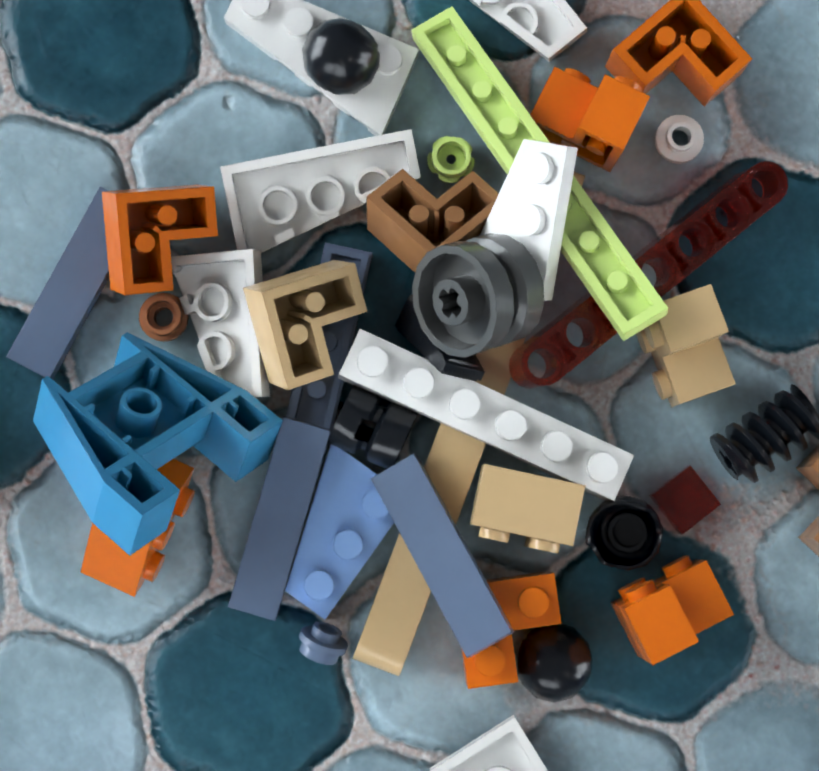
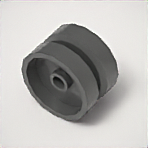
M489 233L473 237L467 241H457L441 245L427 252L416 267L412 293L413 307L420 327L434 346L450 356L466 358L527 337L539 323L544 307V285L535 259L524 245L508 235Z

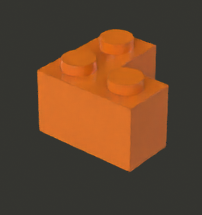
M670 0L612 50L605 67L614 77L624 76L638 83L642 87L641 92L645 94L673 72L699 102L706 106L742 74L752 61V58L700 0Z
M554 66L530 114L550 143L577 147L578 157L611 172L624 151L650 96L641 92L642 87L638 83L624 76L612 78L605 74L597 88L590 84V78L582 72L572 68H566L563 71Z
M197 184L102 191L110 290L122 295L173 291L170 240L218 236L214 186Z
M172 459L157 469L180 489L167 530L129 556L92 523L81 573L133 597L136 596L145 580L153 582L156 579L165 559V555L160 553L159 550L162 551L165 548L175 526L172 519L175 515L181 518L184 517L195 494V490L188 488L194 468L176 459Z
M689 555L680 557L662 567L664 576L654 581L652 579L646 581L645 577L618 590L621 598L611 602V605L638 657L651 665H655L698 643L699 640L696 634L734 615L707 560L695 559L691 561Z
M545 571L486 580L514 631L562 624L555 573ZM512 634L471 658H467L461 648L465 681L468 689L519 682Z

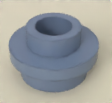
M315 622L313 626H304L299 634V639L302 642L299 649L301 654L314 662L325 665L336 664L339 656L346 653L348 643L341 637L342 631L339 628L325 622Z

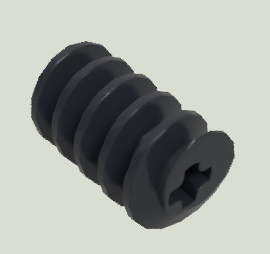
M791 384L790 393L782 390L775 394L774 404L768 401L759 404L758 415L752 412L744 414L741 420L742 426L734 422L727 425L725 429L727 438L718 433L710 436L712 448L727 472L736 480L743 474L755 483L759 481L755 465L759 463L766 470L772 472L775 470L771 457L772 454L776 453L785 461L791 460L787 444L792 442L802 451L806 450L808 444L804 433L807 431L819 440V415L807 396L797 386Z

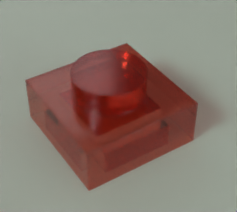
M691 465L686 466L649 495L678 534L681 535L721 505Z

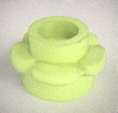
M444 136L433 143V151L427 156L429 170L434 174L436 173L439 180L445 183L458 182L460 177H465L473 170L475 164L474 158L471 157V145L460 137ZM450 155L456 159L453 164H449L446 160Z

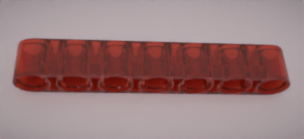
M764 161L734 175L632 257L641 270L644 263L654 269L656 282L653 287L660 297L664 296L783 199L788 189V178L784 170L776 163ZM753 178L759 181L763 188L762 197H759L752 188ZM717 206L721 207L727 214L728 223L726 227L720 224L716 218L715 210ZM680 235H684L690 240L692 244L691 256H687L682 252L679 246ZM588 292L516 349L509 361V373L513 381L527 389L549 386L559 381L617 334V331ZM570 322L576 323L583 332V341L579 347L573 346L567 338L566 329ZM532 352L540 354L546 363V370L541 378L535 377L528 368V359Z

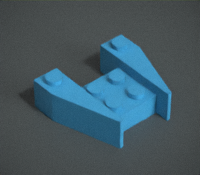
M128 332L121 337L114 367L76 389L66 392L49 376L43 378L33 418L35 426L92 523L129 556L167 530L180 492L179 488L157 470L158 468L194 446L232 480L237 482L269 459L283 422L282 419L247 390Z

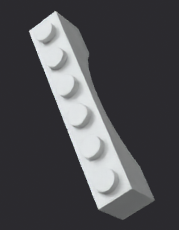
M359 329L338 374V378L471 436L556 479L586 485L584 492L602 500H615L634 458L633 454L482 384L468 379L441 374L427 359L362 329Z

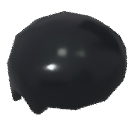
M342 18L324 20L309 32L302 48L304 69L307 75L319 87L335 95L356 94L372 82L379 68L380 53L377 42L362 25L352 20Z
M621 495L617 496L614 501H603L591 513L586 528V545L592 549L601 564L629 571L646 566L659 553L663 526L658 514L647 502L635 497Z
M564 624L536 627L522 640L518 651V677L522 685L535 698L553 703L573 698L589 680L592 670V654L588 642L574 627Z

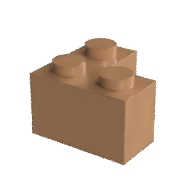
M401 169L366 197L367 230L412 271L416 272V267L427 252L444 244L467 241L473 237L480 236L499 193L474 171H471L439 198H436L404 169Z

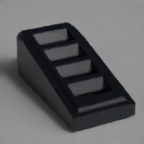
M411 294L407 298L395 324L397 330L441 374L472 381H481L485 371L476 355L466 358L450 356L432 344L420 327L413 307V294Z

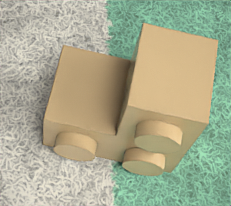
M332 260L243 288L268 382L286 390L334 375L322 326L367 312L356 264L351 262Z
M709 284L663 300L668 307L667 315L636 334L642 351L645 354L650 352L658 370L652 372V377L662 400L668 398L672 408L735 385V380L719 337L728 333L729 330L712 285Z
M483 464L480 470L469 524L480 527L478 537L508 543L510 533L526 536L525 547L559 554L560 544L574 546L586 485Z

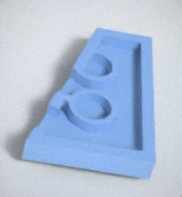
M330 444L285 589L288 594L324 620L394 524L371 478L378 474L343 449Z

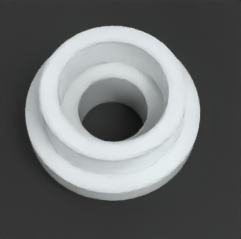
M673 115L666 118L659 125L655 134V146L658 153L671 163L682 164L693 160L699 154L704 144V134L701 126L693 118L686 115ZM675 131L684 132L688 137V144L677 145L672 139V133Z

